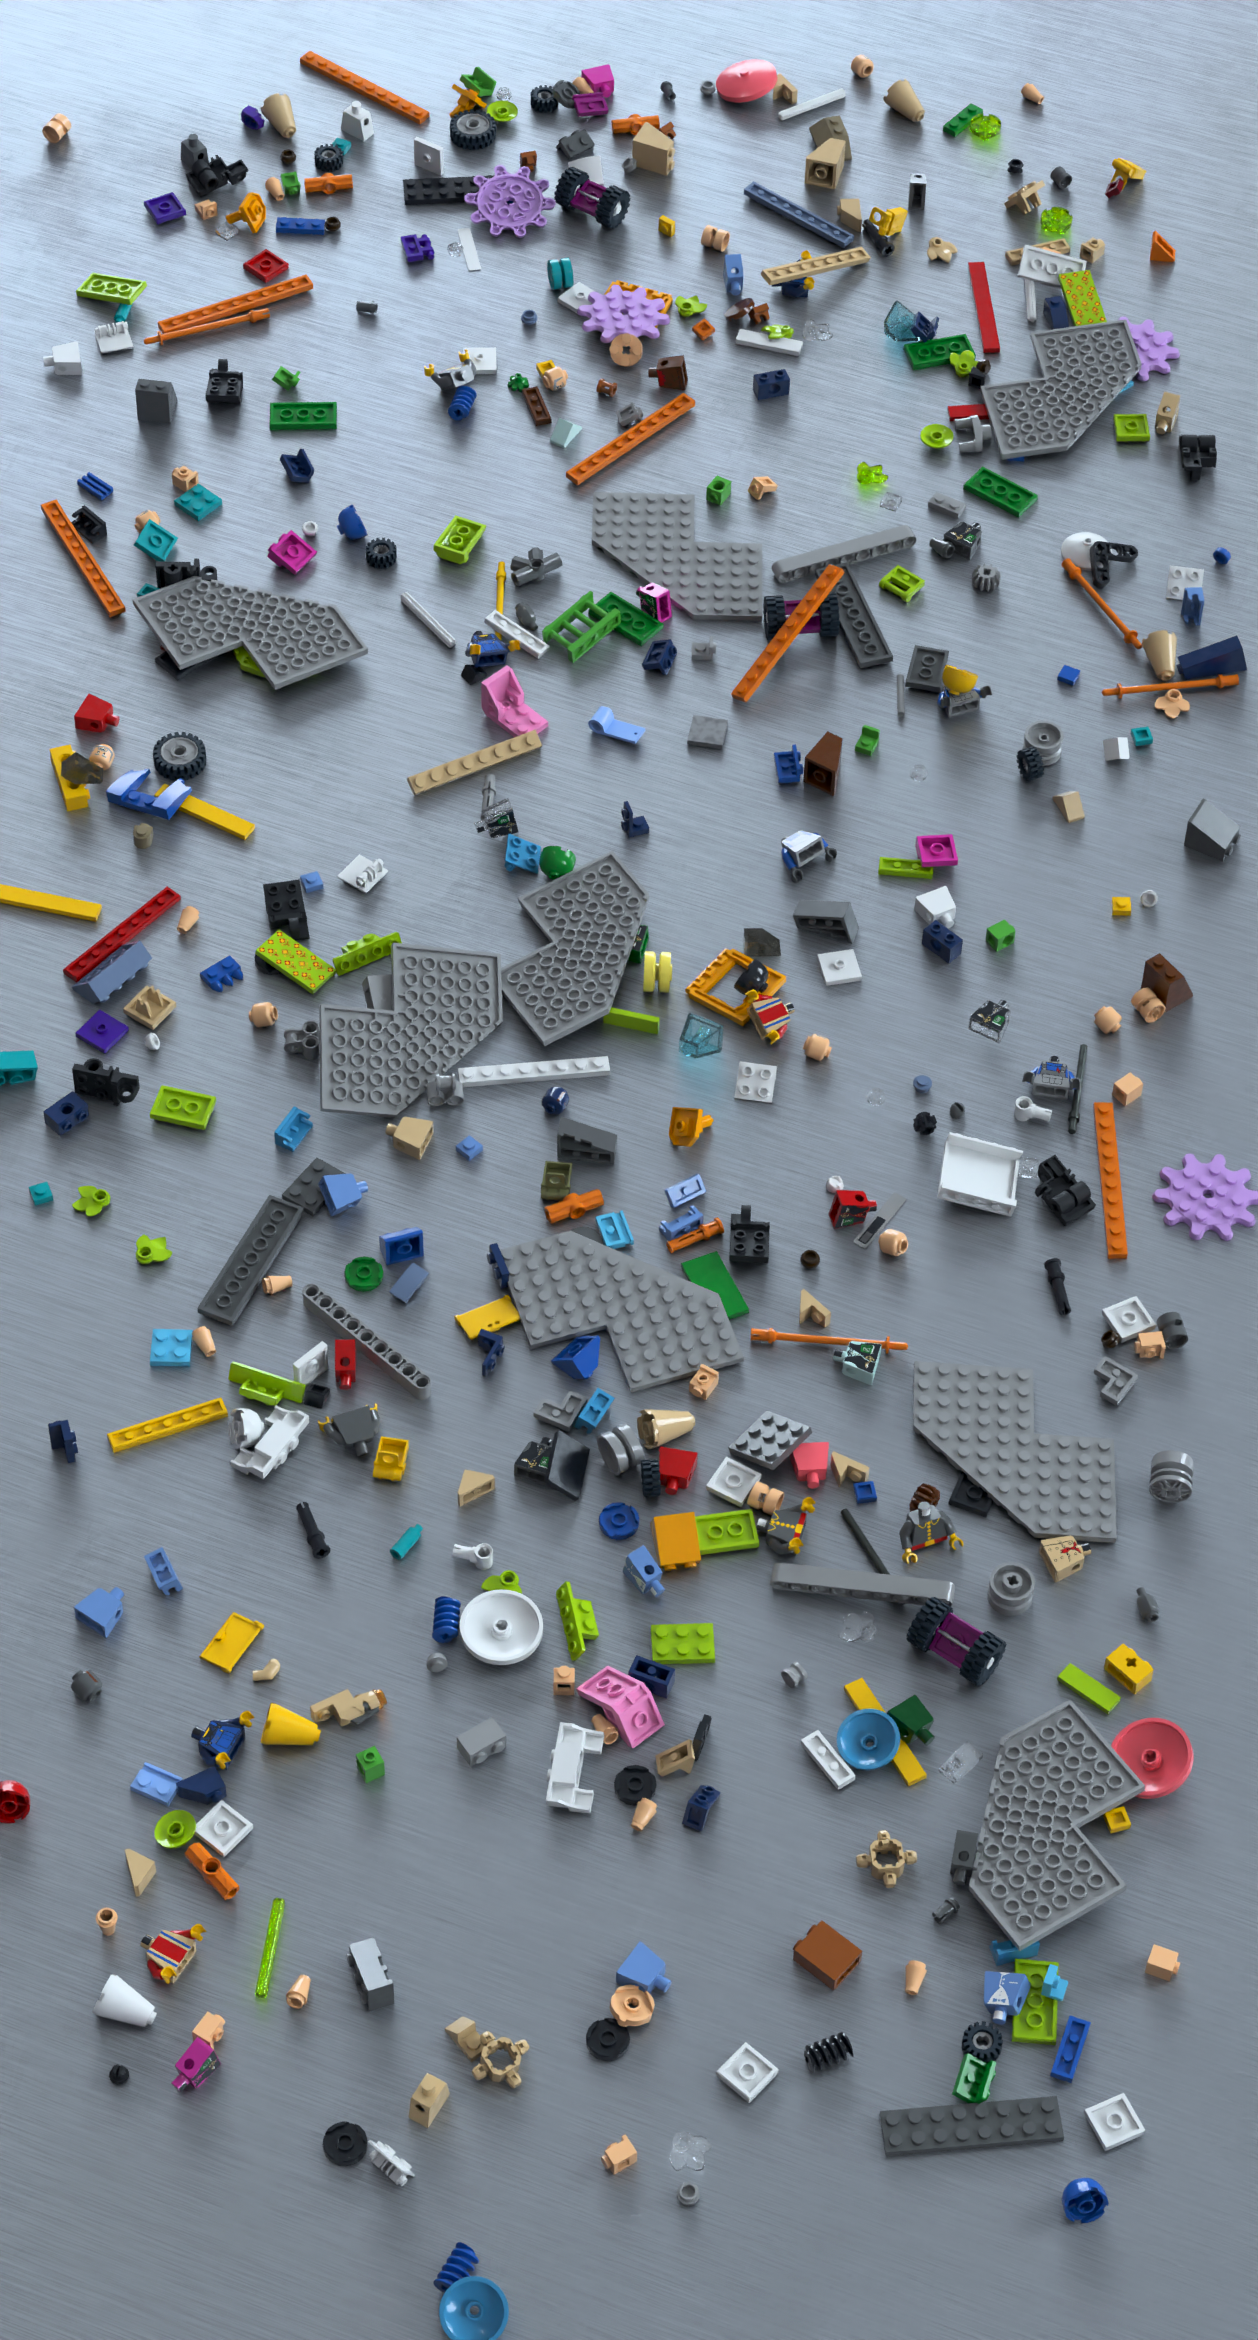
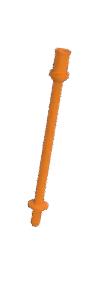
M268 308L256 311L250 310L247 315L161 334L160 331H157V336L145 338L144 344L148 345L159 342L160 346H162L163 341L246 321L256 323L257 320L270 318V313L263 315V313L269 312Z
M1065 559L1061 565L1068 572V576L1072 580L1076 579L1121 630L1125 635L1124 642L1132 643L1135 648L1141 649L1142 644L1137 639V631H1130L1081 575L1082 570L1076 567L1071 559Z
M1219 674L1214 679L1122 687L1120 683H1117L1116 688L1103 689L1102 695H1117L1118 699H1122L1123 694L1214 685L1220 689L1224 686L1239 685L1238 674L1227 676Z
M751 1328V1341H768L770 1344L776 1340L848 1346L849 1342L857 1341L882 1344L881 1349H885L886 1354L889 1353V1349H908L907 1343L890 1341V1336L886 1337V1341L780 1333L773 1330V1328H769V1330Z

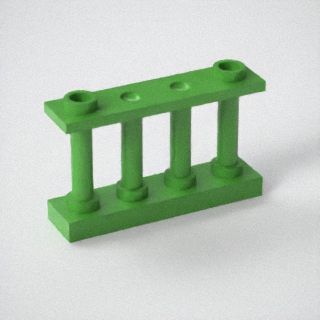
M589 591L542 630L543 642L547 643L553 638L567 648L568 660L574 663L621 623L620 611L614 608L611 612L607 613L594 604L593 592ZM589 608L603 619L595 623L582 613ZM577 618L591 629L583 633L570 623ZM565 628L579 639L574 643H570L558 633Z

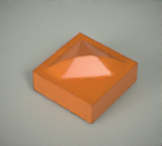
M704 318L692 327V331L703 341L715 332V328Z

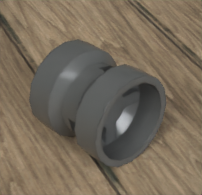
M1056 167L1051 172V179L1057 182L1061 189L1071 184L1072 176L1066 173L1063 167Z

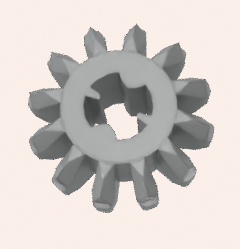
M985 563L983 566L978 565L972 572V584H974L975 589L980 588L981 591L986 590L989 592V590L995 591V588L999 587L1001 574L997 567H992V564L986 566Z

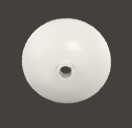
M1076 533L1064 540L1061 546V555L1064 560L1067 558L1071 559L1074 565L1081 570L1091 571V546L1096 541H1108L1094 533ZM1096 562V565L1099 568H1103V564L1101 562Z

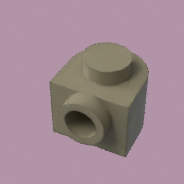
M146 823L134 825L133 838L134 845L137 848L146 849L151 846L153 826H149Z

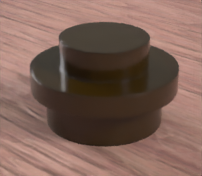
M287 149L282 152L280 159L283 163L291 164L296 160V154L293 150Z
M337 217L327 218L325 222L327 230L336 231L340 229L341 222Z
M984 359L978 361L976 368L986 375L989 373L991 365L989 360Z
M806 1250L801 1255L800 1262L806 1268H815L820 1263V1257L816 1251Z
M1113 1330L1105 1332L1101 1338L1102 1345L1106 1349L1116 1347L1119 1343L1120 1335Z

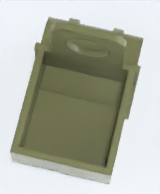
M545 1161L543 1181L541 1183V1199H546L547 1201L558 1200L561 1202L565 1196L570 1194L572 1163Z

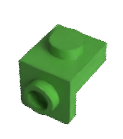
M296 172L280 175L284 194L289 193L293 195L300 192L301 184L298 181Z
M280 366L272 380L289 391L291 386L295 387L299 382L298 376L301 372L297 371L294 375Z

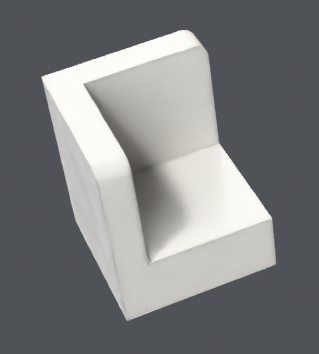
M1117 737L1103 740L1106 761L1129 759L1127 738Z

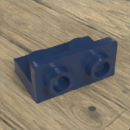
M671 639L652 642L642 663L644 670L659 668L663 675L668 674L677 655V649Z

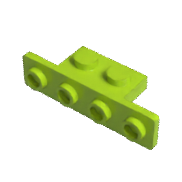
M393 932L382 938L375 934H366L358 941L348 942L346 946L341 947L343 954L332 959L336 974L339 976L391 954L392 943H402L399 933Z
M234 1361L230 1364L228 1379L242 1384L239 1389L240 1395L248 1399L264 1402L266 1405L274 1406L282 1398L298 1403L303 1401L305 1384Z
M565 1581L556 1591V1598L559 1604L560 1616L562 1617L571 1660L576 1661L586 1650L583 1638L596 1640L599 1633L591 1601L573 1598L570 1582Z

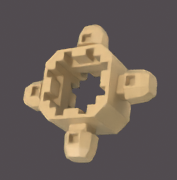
M886 1830L878 1832L877 1840H874L870 1845L869 1855L865 1853L856 1856L857 1867L867 1868L870 1866L871 1875L876 1879H883L886 1888L895 1887L896 1878L903 1874L905 1863L910 1865L917 1862V1853L913 1850L903 1852L902 1843L897 1839H890V1835ZM888 1851H891V1854H895V1857H897L896 1866L887 1864L885 1867H882L876 1861L878 1852L888 1854Z
M484 2032L480 2035V2041L483 2045L480 2064L473 2068L472 2075L476 2080L483 2079L488 2075L491 2081L498 2083L506 2079L511 2088L518 2087L521 2084V2078L518 2074L521 2056L529 2050L527 2041L520 2040L513 2044L510 2038L500 2037L495 2040L496 2038L491 2032ZM498 2049L500 2051L504 2049L505 2052L509 2053L508 2055L514 2062L512 2065L510 2064L505 2067L504 2070H497L488 2059V2055H492Z

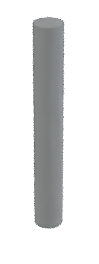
M903 674L897 675V709L899 717L905 715Z

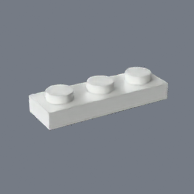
M819 1730L801 1739L802 1747L838 1790L855 1780L856 1775Z

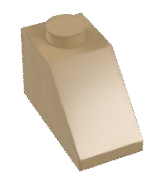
M840 199V205H837V215H840V221L855 231L861 232L862 217L859 199Z

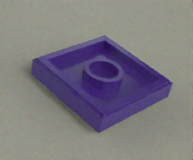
M173 192L144 201L145 208L157 224L186 215L185 208Z
M98 1010L75 1034L77 1038L105 1054L129 1031V1027L105 1012Z

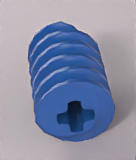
M459 386L448 408V414L452 419L460 421L468 417L477 396L474 389L468 386Z
M445 1596L435 1599L432 1638L435 1641L448 1643L452 1641V1638L458 1636V1622L460 1621L458 1615L460 1614L459 1608L461 1607L459 1600Z
M462 2242L456 2243V2248L451 2251V2256L447 2258L446 2264L442 2266V2271L438 2273V2279L433 2281L434 2286L444 2293L457 2280L470 2276L467 2270L471 2272L475 2270L471 2263H479L474 2250Z

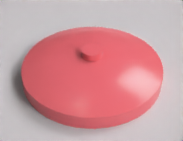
M759 59L735 63L722 71L716 80L718 95L722 99L734 103L756 100L766 95L776 85V69L771 63Z
M1145 1718L1137 1720L1122 1729L1111 1744V1747L1145 1785V1791L1135 1796L1138 1798L1155 1799L1174 1792L1188 1778L1193 1766L1194 1754L1188 1736L1178 1725L1166 1719Z

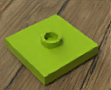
M1113 414L1116 441H1150L1146 414Z

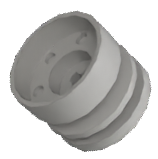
M1174 1450L1155 1454L1151 1460L1149 1485L1151 1495L1164 1502L1173 1503L1187 1500L1192 1494L1193 1459L1183 1452Z

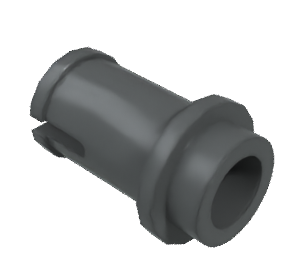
M668 81L662 82L660 89L664 92L668 101L674 100L676 94L672 89V84Z
M357 301L356 310L374 314L377 313L378 304L374 301Z
M947 1898L945 1903L932 1913V1917H935L934 1920L937 1923L942 1924L950 1915L958 1912L960 1905L954 1898Z

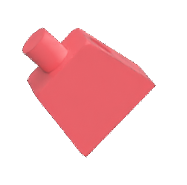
M829 1442L801 1443L789 1455L797 1480L807 1481L808 1488L819 1487V1480L826 1479Z

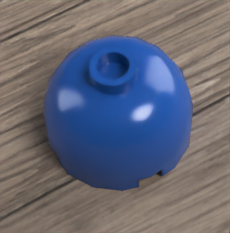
M353 504L340 512L337 528L341 535L345 534L351 540H358L368 535L360 516L356 514Z
M1088 2177L1078 2178L1068 2183L1064 2188L1061 2198L1065 2215L1072 2222H1075L1074 2219H1082L1081 2223L1095 2221L1105 2213L1104 2208L1109 2204L1103 2187L1097 2181Z

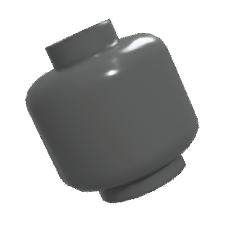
M80 1670L72 1677L71 1689L82 1701L89 1700L91 1702L101 1694L102 1682L91 1670L84 1672Z

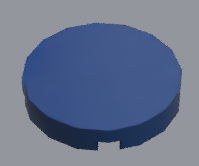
M622 1502L611 1503L604 1507L599 1516L600 1530L611 1539H627L638 1530V1512L631 1505L629 1507Z

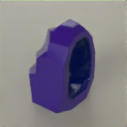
M248 105L242 110L241 120L247 127L254 130L264 127L265 120L258 112V109Z

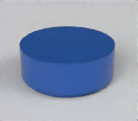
M1218 547L1213 553L1214 559L1220 564H1227L1231 559L1229 551L1225 548Z

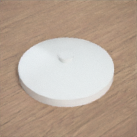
M493 1590L475 1597L465 1607L460 1619V1636L465 1648L477 1659L493 1665H509L524 1660L537 1649L543 1635V1619L538 1607L525 1595L511 1590Z

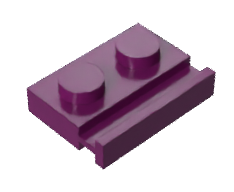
M603 92L576 94L572 97L578 117L608 113Z

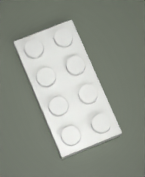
M1025 245L1017 277L1061 288L1058 275L1084 271L1087 261Z

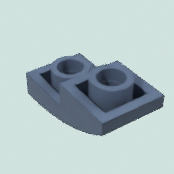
M412 1263L391 1288L390 1294L406 1304L416 1289L421 1287L429 1273L415 1263Z

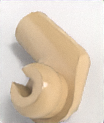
M271 1659L263 1670L253 1671V1681L272 1680L280 1670L281 1665L279 1661Z

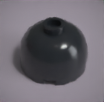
M754 959L749 964L748 969L738 978L734 988L743 995L752 989L756 990L757 993H763L768 987L766 982L769 974L766 967L760 961Z

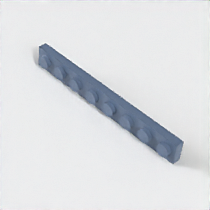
M754 181L744 189V195L842 248H845L854 241L853 234Z

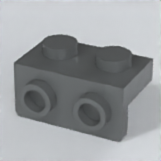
M583 129L581 131H574L568 138L567 136L562 137L556 149H562L569 160L593 148L595 144L587 131Z

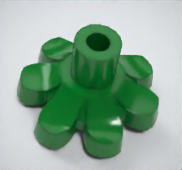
M516 373L515 376L510 377L507 386L511 387L512 391L518 389L519 392H522L524 387H529L528 378H522L520 373Z

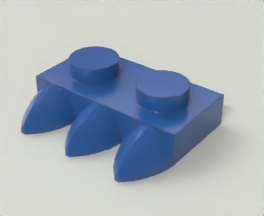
M230 955L200 972V978L212 990L217 992L223 991L221 983L233 986L232 977L243 980L241 966Z

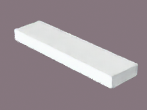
M740 329L736 337V344L799 356L803 346V341L788 338L768 339L769 334Z
M496 610L484 619L486 625L510 641L519 640L520 647L537 659L549 650L550 646Z

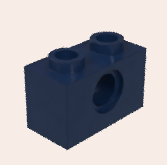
M785 369L754 375L753 391L757 400L789 395L790 378Z
M937 920L923 929L922 945L948 964L961 955L963 939Z
M74 1091L43 1111L45 1124L59 1136L70 1131L72 1127L89 1116L88 1104Z
M636 1655L628 1671L629 1676L643 1682L652 1694L666 1699L675 1682L674 1668Z

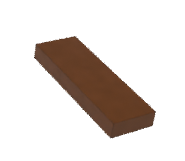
M538 387L522 389V396L535 426L552 423L551 416Z

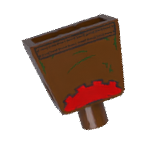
M684 355L658 359L657 367L649 368L648 370L649 378H658L659 386L662 388L686 390L688 375Z

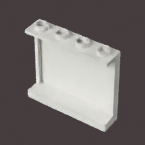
M950 1132L944 1143L937 1198L1011 1217L1017 1205L1015 1193L1019 1161L1023 1151Z

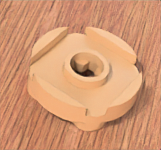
M624 333L613 339L609 350L611 358L616 364L629 367L640 361L643 347L641 341L636 336ZM624 346H630V354L622 353Z
M635 1985L619 1987L610 2001L611 2014L617 2020V2023L623 2027L640 2026L648 2023L651 2020L655 2006L651 1994L646 1990L645 1992L639 1990V1986ZM629 2003H632L633 2006H637V2007H635V2008H630V2007L628 2006V2004H629Z

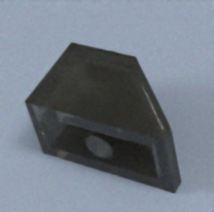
M75 752L62 762L61 776L74 784H101L103 782V768Z
M744 928V955L748 957L781 956L780 940L763 928Z

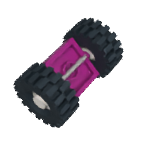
M575 167L566 169L565 173L561 174V179L558 180L559 183L555 187L557 189L554 192V195H556L554 197L555 202L569 210L579 209L592 215L598 223L606 227L617 228L628 212L627 208L630 206L629 202L631 199L629 198V192L615 185L606 188L590 181L588 173Z
M830 592L799 634L819 633L820 637L838 636L840 616L836 592ZM783 595L764 596V629L767 640L773 639L801 600L784 601Z
M936 1597L930 1598L921 1607L920 1612L916 1614V1618L912 1621L906 1636L908 1642L922 1651L932 1650L960 1668L959 1674L976 1686L983 1685L985 1680H988L990 1675L993 1674L994 1669L999 1665V1661L1003 1657L1007 1645L1005 1641L991 1632L985 1631L983 1633L953 1614V1608Z

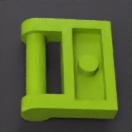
M899 565L879 582V587L893 592L906 603L925 585V580ZM890 582H893V583L897 584L898 586L902 587L903 589H905V590H907V591L905 592V591L899 589L898 587L894 586V585L891 584Z

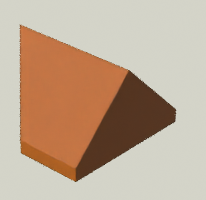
M1154 231L1151 238L1150 260L1174 262L1176 250L1157 231Z

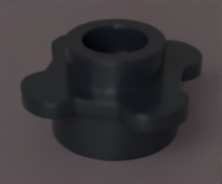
M1012 159L1008 163V172H1023L1022 167L1024 164L1021 160Z

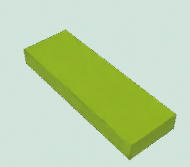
M880 857L878 874L932 879L933 867H922L920 860Z
M612 1007L609 1014L603 1016V1023L653 1034H658L659 1017Z
M1071 1663L1057 1677L1060 1683L1107 1715L1120 1702V1696Z

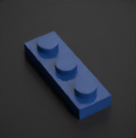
M277 217L276 233L324 235V219Z
M1069 2016L1050 2074L1051 2077L1072 2083L1091 2022Z

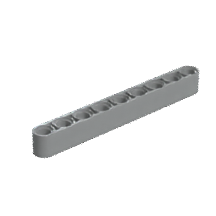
M902 525L778 560L773 563L771 569L778 581L785 583L814 575L815 569L827 567L829 564L848 563L849 565L912 547L917 539L908 525Z
M310 1283L303 1287V1304L308 1310L342 1338L355 1339L356 1349L414 1397L419 1400H425L430 1397L431 1379L426 1373L318 1285Z
M775 1563L770 1581L771 1587L779 1590L925 1605L926 1601L930 1600V1598L936 1597L950 1607L953 1605L955 1585L952 1582L944 1580L788 1563Z

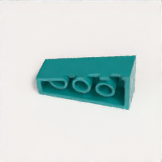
M34 1050L0 1052V1086L8 1082L13 1085L35 1080L38 1065Z

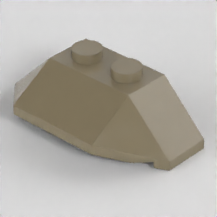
M840 115L823 118L809 127L817 148L830 138L846 141L844 161L852 160L849 136Z

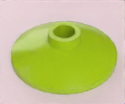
M496 101L487 107V114L489 113L491 117L493 116L497 122H507L517 116L518 109L515 104L509 101Z
M931 424L922 429L920 438L929 447L944 448L953 442L954 434L947 426Z
M185 1810L168 1812L157 1822L154 1830L155 1838L165 1848L181 1847L193 1837L196 1830V1821Z

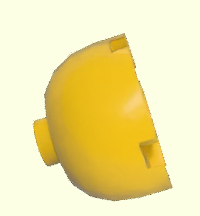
M946 665L942 679L944 685L950 689L949 693L959 696L960 693L970 692L974 688L978 675Z

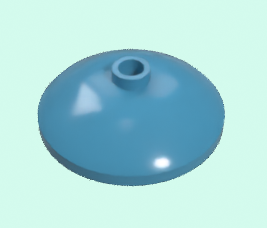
M861 1709L850 1714L841 1723L837 1733V1747L841 1757L850 1766L860 1770H875L887 1765L895 1757L900 1745V1733L895 1721L888 1714L877 1709ZM873 1742L874 1744L872 1747H868L867 1743Z
M468 2276L457 2280L446 2290L440 2302L439 2317L443 2330L451 2340H496L507 2325L509 2307L504 2292L496 2283L481 2276ZM472 2306H477L479 2308V2312L477 2314H473L471 2312L470 2308Z

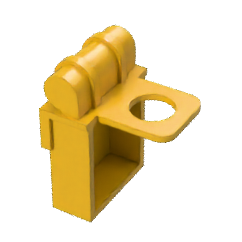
M1123 158L1114 159L1112 166H1114L1113 168L1116 171L1111 182L1115 181L1118 176H1121L1124 181L1123 190L1129 177L1131 179L1143 180L1146 170Z
M873 207L869 220L879 226L878 234L891 236L902 231L908 211L898 207L887 209L884 212L877 207ZM875 212H879L881 215L879 221L874 219Z
M381 1436L374 1461L373 1477L401 1481L406 1467L405 1462L409 1449V1440Z

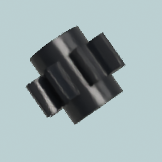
M921 1112L913 1119L915 1132L919 1131L920 1135H930L937 1128L935 1115L931 1116L929 1112Z

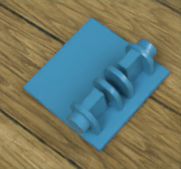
M508 834L504 865L506 870L512 871L517 866L538 874L541 846Z

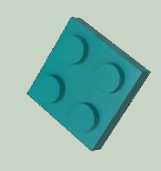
M198 483L175 499L174 505L195 520L200 521L221 506L222 499Z
M149 519L135 541L134 546L156 561L164 562L178 537Z

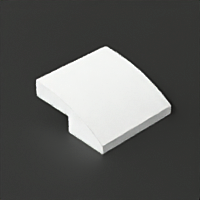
M600 156L585 157L568 162V168L575 167L588 173L590 181L604 186Z

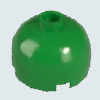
M547 846L543 848L539 858L541 871L552 880L573 871L576 856L572 851L567 849V852L561 850L562 847Z

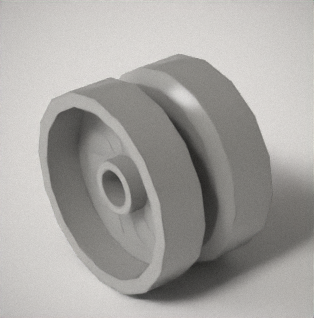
M1037 721L1031 723L1026 728L1024 734L1023 749L1033 746L1039 751V756L1042 757L1041 761L1044 763L1042 766L1054 764L1061 756L1064 738L1063 731L1053 722Z
M626 1423L614 1427L612 1432L606 1431L597 1436L599 1452L607 1467L615 1475L627 1471L629 1466L635 1467L641 1464V1460H644L642 1446L634 1431Z
M1014 1562L997 1566L991 1573L987 1594L991 1607L998 1613L1006 1616H1018L1026 1612L1031 1606L1035 1588V1580L1031 1571L1024 1565Z

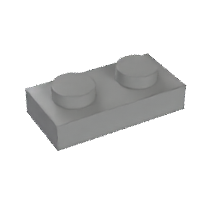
M936 492L929 500L928 507L958 519L966 509V504Z

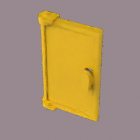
M508 1294L491 1303L454 1316L456 1323L462 1327L470 1340L477 1338L481 1329L493 1333L500 1330L501 1327L521 1320Z
M233 1612L199 1657L229 1674L257 1634L263 1630L264 1625L256 1620L252 1621Z

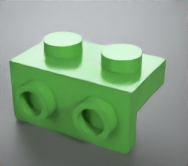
M475 67L473 75L461 74L460 81L464 83V86L477 92L478 97L492 96L497 83L480 67Z

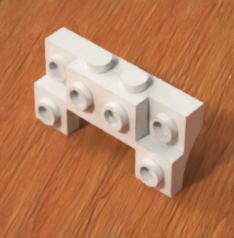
M276 1405L272 1414L265 1418V1424L271 1426V1428L254 1447L255 1453L241 1448L237 1457L230 1461V1465L246 1475L251 1472L264 1479L272 1468L276 1470L280 1464H283L287 1459L288 1453L297 1447L299 1443L298 1436L309 1424L308 1415L299 1410L289 1411Z
M560 1722L556 1747L551 1751L552 1769H548L547 1781H549L546 1796L547 1806L568 1808L571 1812L591 1813L594 1792L593 1790L580 1789L578 1786L584 1753L601 1754L604 1732L585 1729L573 1723Z

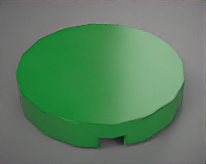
M363 1256L353 1259L350 1264L346 1265L344 1276L350 1288L366 1292L372 1291L382 1283L384 1273L382 1265L376 1262L374 1258Z

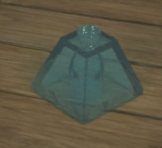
M899 301L894 302L884 320V333L894 341L921 340L919 337H915L911 331L915 314Z
M689 1013L679 1039V1052L693 1058L720 1053L723 1044V1025Z

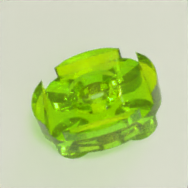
M984 113L975 115L971 119L970 132L984 141L1000 134L1001 120L997 116L992 114L983 116Z
M1052 207L1048 211L1045 209L1041 213V228L1045 231L1065 234L1066 230L1072 225L1073 217L1069 215L1067 209L1062 207Z

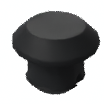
M114 2065L109 2073V2078L115 2084H123L129 2078V2071L123 2065Z

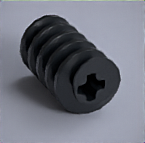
M839 2032L837 2037L831 2035L829 2040L823 2038L821 2043L815 2041L813 2046L810 2044L806 2045L804 2057L809 2070L814 2073V2065H817L822 2070V2062H825L830 2067V2059H833L837 2064L839 2063V2056H841L845 2061L847 2060V2053L853 2057V2049L845 2033Z

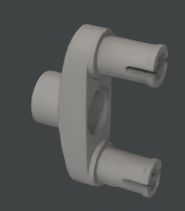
M977 415L955 419L956 430L971 428L974 435V441L959 442L960 453L982 452L983 440L992 439L990 424L981 425Z

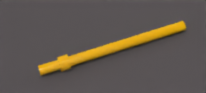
M501 561L498 563V571L496 572V611L503 615L506 572L505 563ZM495 631V635L501 641L502 635Z

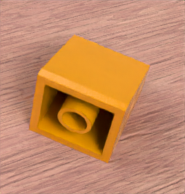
M694 1512L653 1517L650 1527L659 1568H664V1571L675 1570L676 1566L682 1565L685 1568L697 1567V1563L701 1561Z

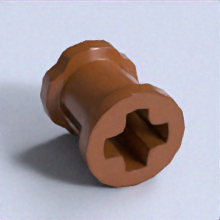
M601 378L596 391L597 393L602 392L610 397H614L617 391V383L614 382L612 384Z

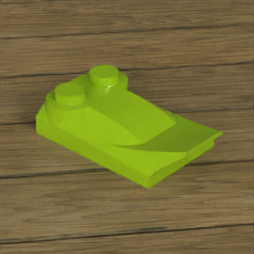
M455 515L434 543L433 550L442 559L463 564L468 561L469 553L484 533L486 525Z

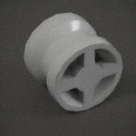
M798 1662L792 1663L789 1669H784L781 1672L784 1682L790 1688L797 1687L798 1682L807 1679L805 1669Z

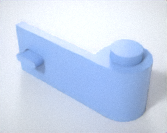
M604 706L599 707L588 722L589 728L593 732L636 744L646 731L643 727L615 720L612 710Z

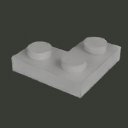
M1106 1356L1095 1367L1093 1373L1108 1382L1100 1392V1397L1116 1406L1138 1380L1136 1373Z
M572 1391L568 1392L561 1405L542 1398L533 1413V1417L570 1432L587 1404V1398Z

